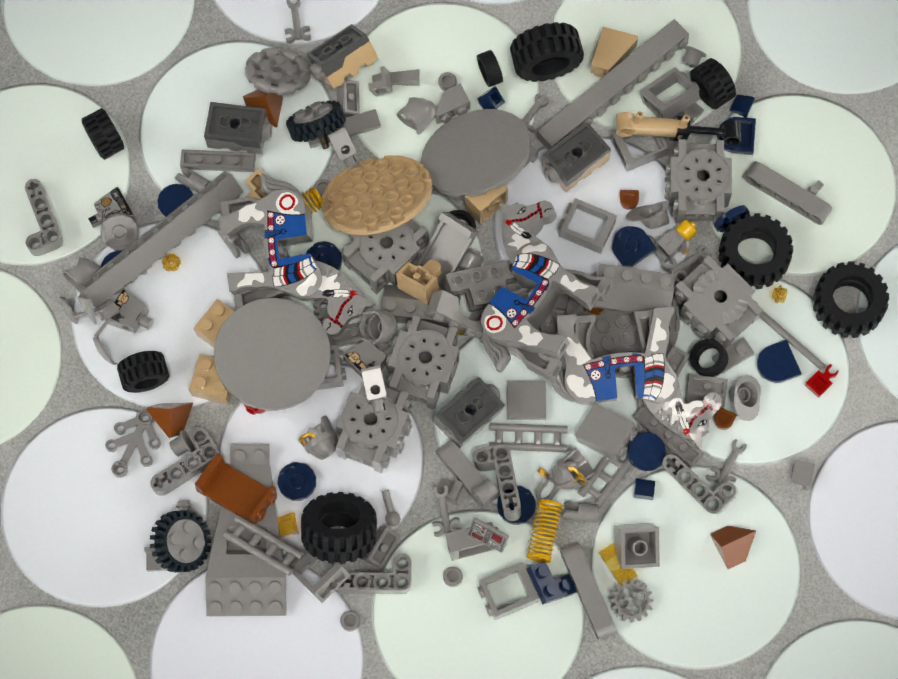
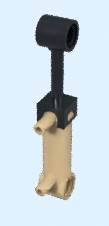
M638 111L636 115L631 112H620L616 115V134L621 137L647 135L673 137V141H678L679 139H686L687 141L689 135L694 133L722 136L726 145H737L742 141L741 123L736 120L725 121L722 124V128L690 126V117L688 115L677 116L676 119L646 117L642 111Z

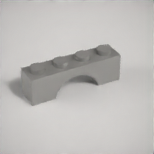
M444 290L433 292L426 314L432 316V319L435 321L447 323L448 327H457L464 332V335L478 338L479 342L483 343L482 315H479L474 321L470 320L462 313L458 297Z

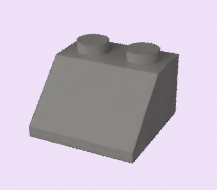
M654 524L614 526V546L621 569L660 567L658 526Z

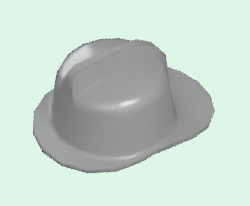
M662 201L634 208L628 212L626 219L632 222L641 221L649 229L669 224L667 214L669 203Z
M745 375L732 387L730 398L737 415L745 421L755 419L759 412L761 387L756 378Z

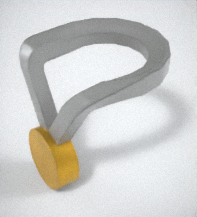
M539 467L537 472L544 477L545 482L538 489L536 497L538 500H552L560 489L554 487L549 496L541 498V492L549 481L554 485L555 482L546 470Z

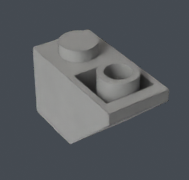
M461 83L443 92L435 114L437 124L441 122L446 123L452 117L462 115L470 110V100Z

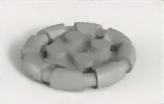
M279 47L265 48L261 52L253 53L247 59L245 67L246 78L250 83L254 84L256 89L268 94L270 92L277 93V95H289L295 93L296 90L300 91L309 83L311 72L309 63L306 59H302L299 53L290 49L280 50Z

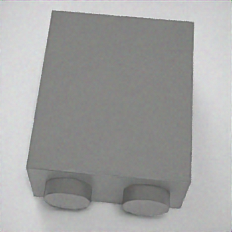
M594 403L575 436L579 443L618 462L627 453V446L637 436L638 431L634 422Z

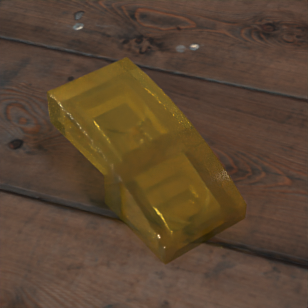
M614 542L598 552L620 586H622L623 580L627 583L630 579L637 577L633 568H620Z

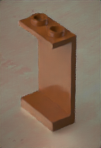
M217 453L195 482V488L198 493L255 525L258 521L263 520L269 505L272 506L277 499L275 486L272 485L270 489L225 464L223 456Z

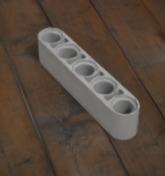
M754 161L744 175L747 183L818 225H822L833 210L832 206L823 199L760 162Z
M577 543L560 550L564 564L597 639L599 640L616 633L617 630L580 544Z

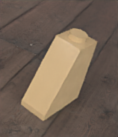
M603 27L592 60L590 73L597 77H604L637 47L638 36Z

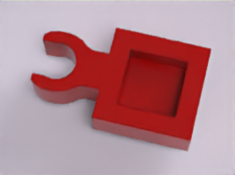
M832 364L826 367L824 373L818 370L805 383V386L818 398L832 386L833 383L829 379L835 378L839 372L838 370L834 374L829 372Z

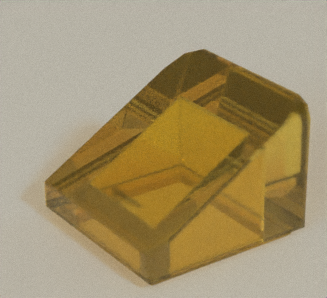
M295 512L278 517L280 537L299 534Z

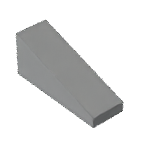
M420 69L390 72L392 85L420 86Z

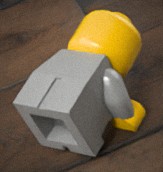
M683 220L676 229L665 231L664 236L657 241L660 249L668 257H674L679 251L685 255L689 251L686 247V241H689L697 234L695 223Z

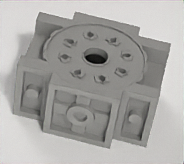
M679 139L677 146H674V153L670 163H666L664 198L668 199L669 206H672V217H675V224H680L683 220L713 221L714 224L724 214V207L729 206L732 195V158H724V140H716V144L686 143V139Z
M411 219L394 229L377 234H350L351 243L346 244L342 252L344 266L349 270L352 269L371 286V290L377 295L389 282L393 285H398L396 273L407 262L416 266L421 257V251L429 243L428 229Z
M709 255L674 288L673 300L676 301L678 306H683L680 312L682 321L687 325L690 324L695 329L694 332L699 338L709 339L712 336L724 348L730 346L745 329L759 318L763 311L751 298L755 290L729 264L721 268Z
M413 315L412 320H408L405 331L400 330L399 335L394 336L392 346H394L393 352L387 356L386 364H388L387 370H389L388 388L401 392V390L409 392L410 400L426 404L427 408L435 410L440 393H449L460 360L459 347H456L458 343V328L453 326L446 328L423 321L420 316Z
M363 382L358 394L350 392L336 425L338 437H340L336 450L339 458L354 460L374 468V471L382 473L383 469H387L389 465V456L396 458L398 453H402L405 443H403L404 438L409 436L412 425L409 417L412 405H410L411 400L409 392L403 390L398 392L385 387L387 400H384L386 411L374 413L372 403L368 404ZM379 389L372 390V393L374 395H377L379 393Z

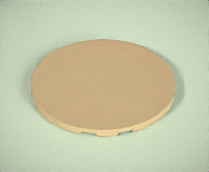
M386 155L375 160L369 158L358 162L359 165L351 169L346 168L332 179L323 192L321 209L327 223L340 232L353 235H370L385 232L408 222L425 207L432 194V180L423 164L412 158L397 155Z

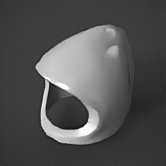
M411 97L406 106L397 113V117L408 127L417 130V134H421L433 120L436 114V106L430 100ZM401 114L407 116L410 120L404 119Z
M79 257L75 268L63 270L62 273L80 292L79 296L85 298L78 286L97 272L101 266L91 260Z

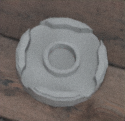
M115 213L109 215L103 221L100 235L106 246L113 250H125L137 240L138 227L131 216L124 213Z

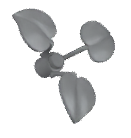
M60 296V303L73 323L77 324L76 318L87 314L95 325H97L95 315H98L101 321L106 320L92 339L101 357L108 363L116 365L117 363L111 360L99 339V334L112 321L111 317L119 313V309L114 301L111 299L93 309L92 298L79 296V302L85 312L77 314L72 311L70 305L65 301V297Z

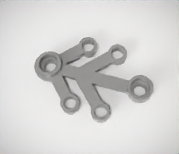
M146 409L140 410L136 418L123 423L118 422L114 425V431L118 435H123L126 429L137 426L133 433L115 440L110 439L105 443V447L109 452H115L118 447L128 444L121 460L113 463L111 467L112 473L117 478L127 475V464L136 446L141 456V464L144 467L152 465L153 460L148 455L142 439L145 429L150 439L148 442L150 448L157 450L161 446V442L156 437L152 426L155 420ZM148 416V421H142L143 417ZM123 426L122 431H117V428ZM153 441H158L156 446L151 445ZM114 443V448H108L109 444ZM145 458L150 459L148 463H143ZM119 468H124L122 473H117Z

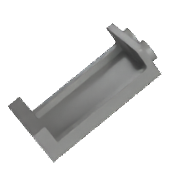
M449 212L440 213L438 217L440 223L416 266L420 265L423 267L429 260H436L440 263L442 274L438 277L439 291L444 290L441 280L446 274L457 272L479 232Z

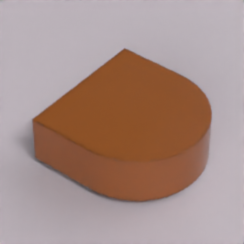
M620 190L621 206L627 210L636 208L639 202V190Z
M720 407L715 414L714 424L720 430H727L732 426L737 414Z

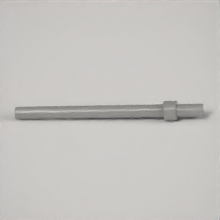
M762 311L759 317L785 340L787 339L789 344L822 371L826 365L767 313Z

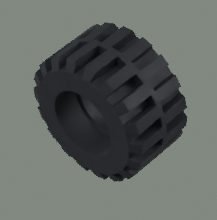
M709 58L690 71L691 81L696 82L700 88L699 96L701 100L712 109H718L735 97V84L728 71L717 60Z
M100 108L81 119L89 139L102 159L105 160L124 149V143L104 109Z
M159 351L138 352L124 358L117 364L122 388L130 393H140L155 389L168 381L170 377L164 355Z

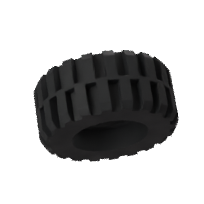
M564 22L545 23L541 26H534L530 30L527 29L524 33L514 38L510 46L515 72L525 81L537 82L556 79L559 76L562 77L566 73L572 72L574 68L579 67L584 58V51L577 29L571 24Z
M755 213L754 216L745 214L743 219L738 217L733 221V224H729L722 235L718 250L719 262H722L721 268L729 264L751 287L756 286V289H762L763 285L770 287L774 281L778 282L788 270L793 254V245H791L793 240L791 235H787L788 229L785 226L781 227L779 220L773 221L771 216L767 214L765 217H762L760 213ZM750 238L763 240L771 247L773 258L765 264L749 263L740 255L738 245Z
M848 261L847 265L841 262L837 264L836 268L832 266L826 273H823L815 288L812 301H814L813 311L817 312L816 318L818 321H823L822 326L825 329L829 327L832 330V334L840 333L843 338H847L848 335H852V338H858L860 334L865 336L869 334L870 330H874L878 326L888 309L889 293L886 292L888 289L887 284L882 283L883 277L880 274L876 275L874 268L870 267L868 269L864 263L860 262L859 265H855L854 261ZM843 286L859 289L867 298V309L856 314L843 311L834 301V291Z
M330 492L324 496H317L316 500L312 499L303 509L301 514V541L305 550L309 551L310 555L314 558L317 557L320 561H328L331 564L335 562L346 564L348 561L352 563L357 561V558L362 559L376 543V511L368 501H365L360 496L356 497L353 493L344 494V492H338L333 494V492ZM341 526V527H347V528H344V529H334V528H331V527Z

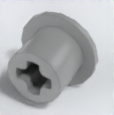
M684 46L686 53L682 63L695 68L699 65L701 58L706 57L707 54L694 47Z
M183 430L179 432L180 436L169 442L173 453L177 457L187 451L191 453L195 451L192 441Z

